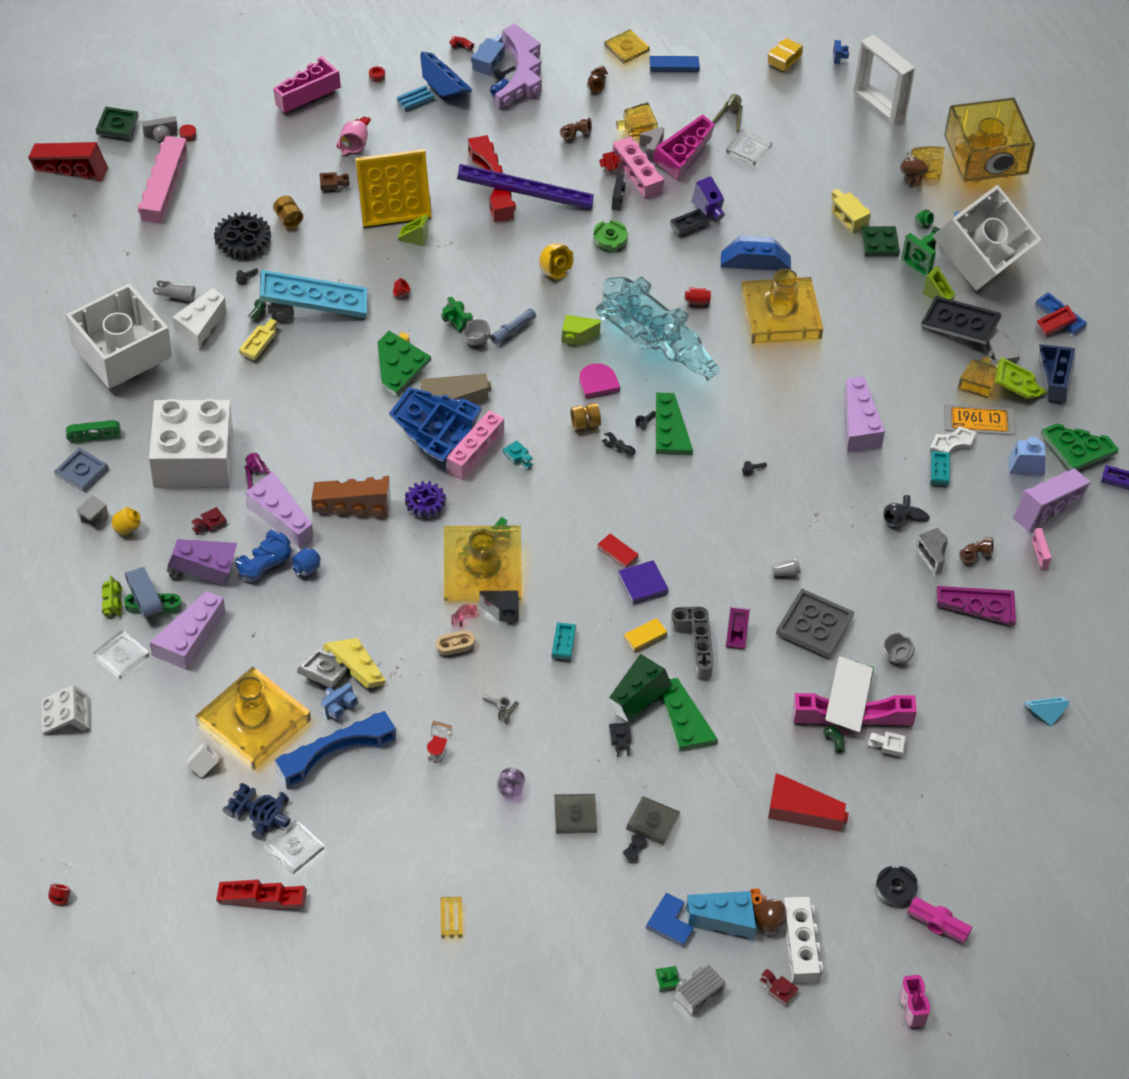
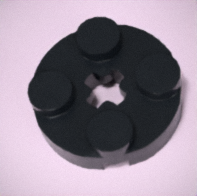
M888 866L878 874L875 891L885 903L892 905L894 908H901L903 905L911 903L916 897L918 891L917 878L906 867L892 868V866ZM892 883H900L901 889H895Z

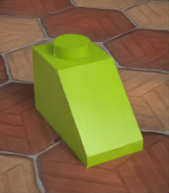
M565 315L561 342L580 345L600 335L601 320Z

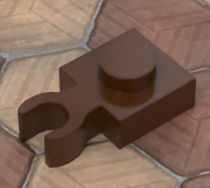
M337 172L319 173L321 190L338 189V185L350 186L349 174L337 176Z

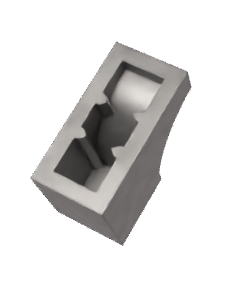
M938 527L918 535L916 548L935 574L942 572L945 561L942 554L945 553L948 543L946 535Z

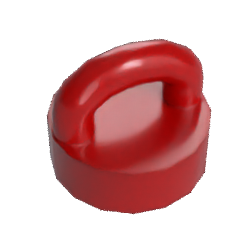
M399 278L394 282L393 295L395 297L406 296L410 293V286L406 280Z
M53 883L49 888L48 899L55 905H64L68 901L71 889L66 885ZM53 896L63 898V900H57Z

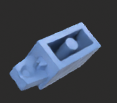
M496 34L493 39L486 38L479 45L477 52L473 53L471 57L472 70L488 76L493 73L505 56L503 36Z

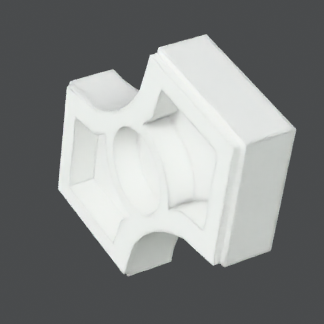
M958 427L956 431L950 434H936L929 452L951 453L960 448L971 449L977 432Z

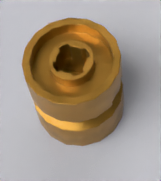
M281 196L273 204V210L286 228H294L302 222L304 218L303 213L291 196Z
M597 403L586 404L584 408L582 405L570 408L571 422L574 430L585 429L586 426L590 428L601 426V415Z

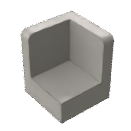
M93 495L76 509L80 522H83L86 518L91 521L95 517L104 521L109 517L107 505Z

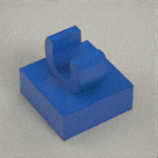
M834 40V64H840L841 58H849V46H842L841 40Z

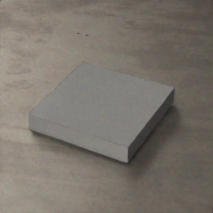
M317 649L298 667L297 673L333 688L350 669L344 663L339 664L335 660V656Z

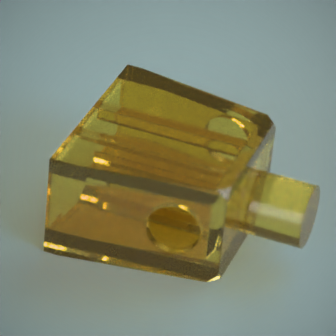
M646 102L625 109L623 119L616 120L617 130L626 129L629 137L635 138L640 137L641 133L658 128V123L649 103Z
M982 357L980 361L971 360L960 377L957 390L991 400L997 367L991 364V359L988 357Z

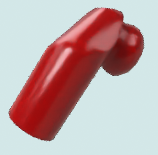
M452 36V39L449 41V44L453 47H457L459 43L470 51L474 48V43L464 37Z

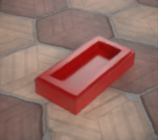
M1066 305L1037 320L1036 323L1044 336L1047 337L1076 322L1077 317L1070 307Z
M611 533L597 544V548L623 568H628L639 557L637 552Z

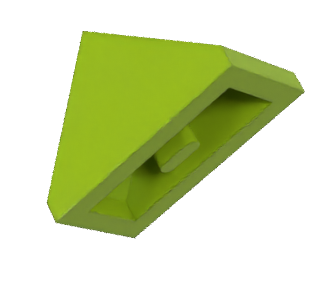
M425 214L402 226L397 239L402 242L423 246L428 236V216Z
M935 266L926 276L923 294L932 299L935 296L952 299L955 296V292L939 266Z

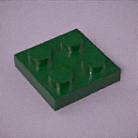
M105 106L95 129L96 134L129 139L139 117L138 111Z
M861 226L864 256H899L900 249L896 226Z

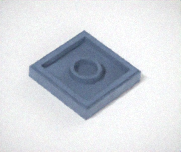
M79 447L54 470V473L60 479L85 492L109 468L108 464Z

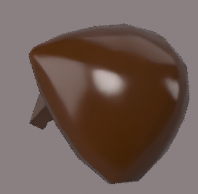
M912 156L905 158L900 165V173L908 176L909 185H913L915 178L917 180L916 185H921L922 175L929 170L922 160Z
M770 899L753 905L754 919L759 929L765 935H773L778 932L786 919L784 903L781 900Z

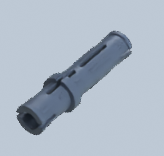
M529 308L508 324H503L501 329L490 335L491 341L498 345L505 338L513 336L515 331L536 318L535 311Z

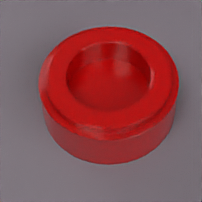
M379 66L370 68L369 79L373 82L383 81L385 79V70Z
M186 124L179 129L180 138H185L187 141L193 140L197 135L196 128L193 125Z

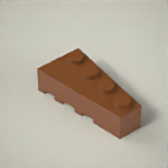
M383 476L382 479L375 480L374 477H368L366 481L348 479L344 483H340L338 480L314 482L311 499L312 512L388 517L390 477Z

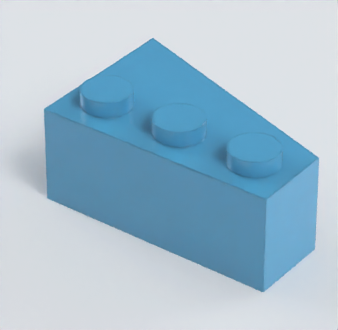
M751 891L687 895L685 908L688 925L712 932L714 930L726 932L730 936L735 934L754 941L756 925Z

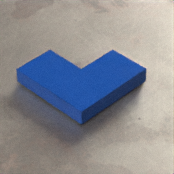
M667 892L646 924V928L682 947H684L694 927L676 919L684 907L685 901Z

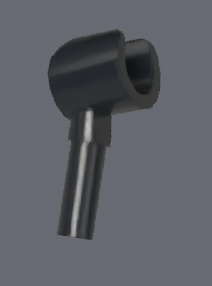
M512 66L503 72L496 69L493 72L495 75L493 78L501 81V79L505 78V75L516 70V67Z
M255 268L246 272L242 270L237 271V283L240 285L246 283L247 277L257 273L258 269Z
M652 411L645 417L642 415L635 418V425L642 422L640 427L645 429L647 426L646 422L656 412Z
M746 461L742 468L743 475L750 476L754 472L753 469L767 467V463L752 464L750 461Z

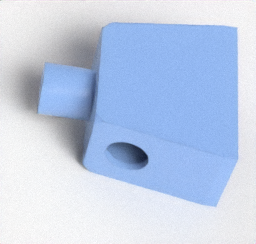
M1034 436L1029 437L1028 441H1017L1008 457L1010 473L1045 474L1046 456L1044 442L1039 441Z

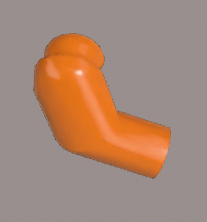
M759 888L749 890L751 891V898L754 904L757 905L767 900L765 895L760 894Z

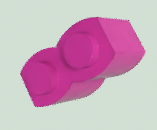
M920 975L904 976L900 989V1000L905 1007V1020L910 1027L925 1026L930 1012V1003L924 994L925 984Z

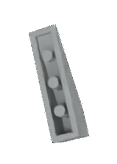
M995 328L987 345L982 344L996 372L997 364L1001 357L1016 365L1020 357L1013 344Z

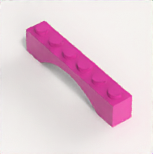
M795 693L792 706L793 723L835 724L825 719L829 699L815 693ZM894 695L886 699L866 702L862 724L914 725L917 713L915 695Z

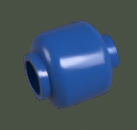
M303 548L292 557L293 571L297 575L301 574L306 577L311 575L320 567V555L312 548Z

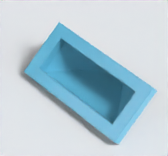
M1064 697L1024 702V706L1050 726L1055 723L1069 705V700Z

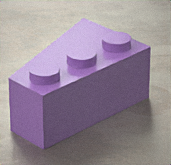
M177 539L167 567L223 586L230 571L237 543Z

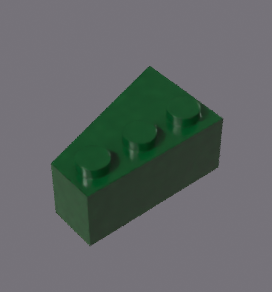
M640 653L609 699L616 715L629 722L668 690L672 683L665 668Z

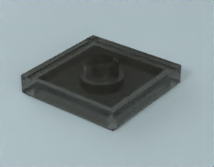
M554 794L556 834L597 833L595 794Z
M642 796L626 826V830L665 845L680 816V811Z

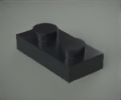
M617 173L611 210H618L619 204H623L624 194L622 192H625L627 183L624 181V174Z
M700 208L670 220V226L679 236L709 223L708 217Z

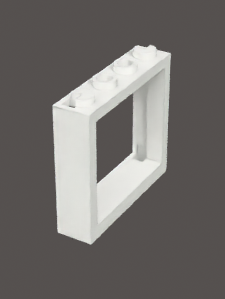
M871 35L862 40L860 44L853 92L895 124L906 118L915 67L875 35ZM874 55L898 73L893 102L869 84Z

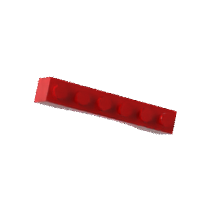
M488 135L468 138V153L472 163L485 170L503 173L502 166L498 164V155L494 153V144L492 141L490 142ZM494 188L493 193L489 197V211L493 222L514 218L516 203L514 200L512 201L511 192Z

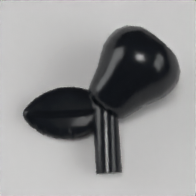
M909 495L903 496V504L890 503L883 510L885 522L892 527L901 526L909 516L918 520H928L930 516L918 507H911V497Z

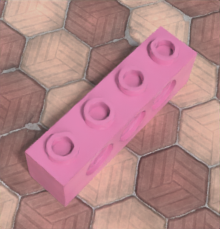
M631 136L613 142L612 152L614 151L615 155H620L621 163L619 165L641 195L647 198L661 193L664 184L663 176L659 175L654 164L650 163L647 155L639 148L638 143Z
M489 410L446 457V472L462 480L504 433V418Z

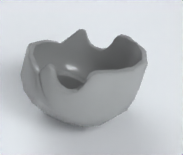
M475 319L469 321L466 330L463 329V337L468 344L474 346L482 345L490 338V326L486 320Z
M896 632L890 634L884 640L883 649L890 661L902 664L910 661L914 656L915 647L910 637Z

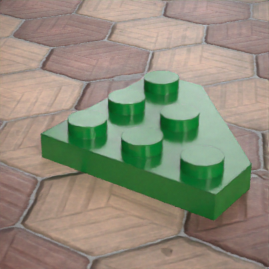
M388 331L377 342L382 386L390 393L398 396L431 361V356L391 331Z
M1058 423L1041 430L1042 437L1069 470L1074 468L1080 470L1114 456L1119 451L1109 436L1101 435L1099 437L1091 435L1090 431L1078 428L1072 430L1064 428V425Z

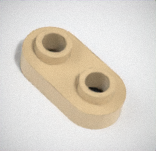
M465 630L442 635L436 640V651L444 656L469 651L474 647L475 637L470 631Z

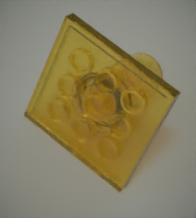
M521 525L444 526V601L479 600V591L518 590L519 600H522Z

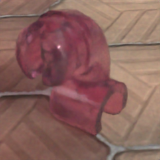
M470 603L459 607L456 613L451 616V625H453L454 621H460L459 627H462L463 615H475L477 606Z

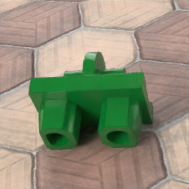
M448 297L447 305L442 309L441 318L444 322L450 321L458 332L463 331L465 325L473 320V316L470 312L464 313L465 307L462 301H455L453 297Z

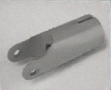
M158 280L156 282L158 287H154L152 290L156 295L186 301H193L196 288L193 285Z

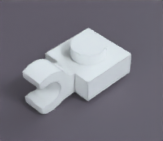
M885 732L884 736L871 733L867 747H882V753L901 757L905 736Z

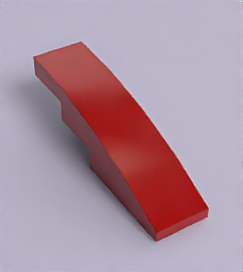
M259 879L219 882L216 901L218 903L255 908L298 909L304 908L307 889L305 886L284 887L282 882L262 884Z

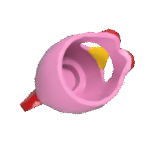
M363 116L360 119L357 118L354 121H349L343 126L336 145L338 149H341L343 155L358 153L365 147L368 138L367 126L371 121L370 117ZM342 141L351 142L353 145L352 147H346Z

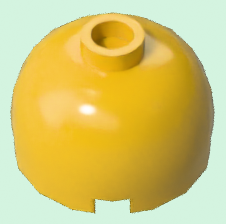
M553 243L546 246L539 257V266L542 272L553 279L566 277L567 274L564 273L568 269L571 270L573 266V252L564 244Z

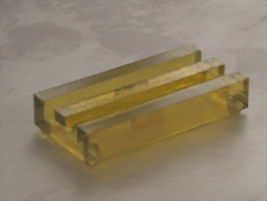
M462 896L440 897L441 938H445V936L463 938ZM445 902H449L450 930H445ZM453 902H457L458 930H454Z

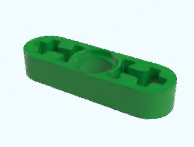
M116 420L72 424L66 428V439L70 442L116 438L121 434L120 423Z
M157 593L162 606V612L159 613H177L181 610L182 602L179 595ZM127 595L124 598L126 611L129 613H140L133 595Z

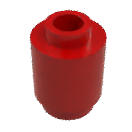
M689 287L688 290H685L684 299L688 302V305L705 306L710 304L711 290Z

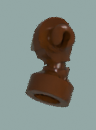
M602 65L590 71L591 75L588 78L587 87L593 93H600L605 86L603 79L607 78L605 74L608 75L605 66Z
M582 118L580 121H576L575 124L570 123L560 129L561 137L566 140L573 139L576 136L577 130L582 135H590L592 131L591 119Z
M984 537L982 541L968 544L964 549H961L959 553L961 560L968 564L976 561L979 552L983 556H992L994 550L993 537Z

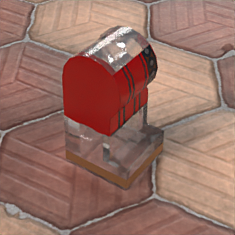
M433 720L430 735L433 739L427 744L426 754L430 762L439 763L443 760L452 737V725Z

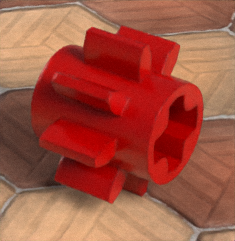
M614 151L602 154L603 158L599 160L601 168L605 167L606 171L618 169L617 164L621 163L620 155H615Z

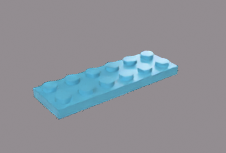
M261 270L259 301L366 318L367 287Z

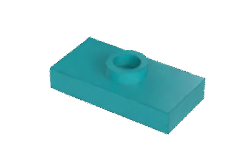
M931 451L930 484L949 486L950 453Z
M557 622L551 658L571 660L576 624Z

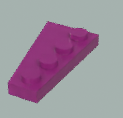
M950 586L936 587V606L1011 626L1016 624L1015 594L1013 590Z

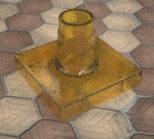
M780 269L775 272L773 279L741 281L740 292L751 344L822 339L823 325L811 277H798L790 269Z
M252 666L196 714L195 721L199 728L254 771L310 722L311 715L307 708Z

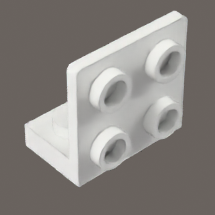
M71 685L42 699L41 728L43 734L46 735L69 723L81 731L89 729L88 694Z

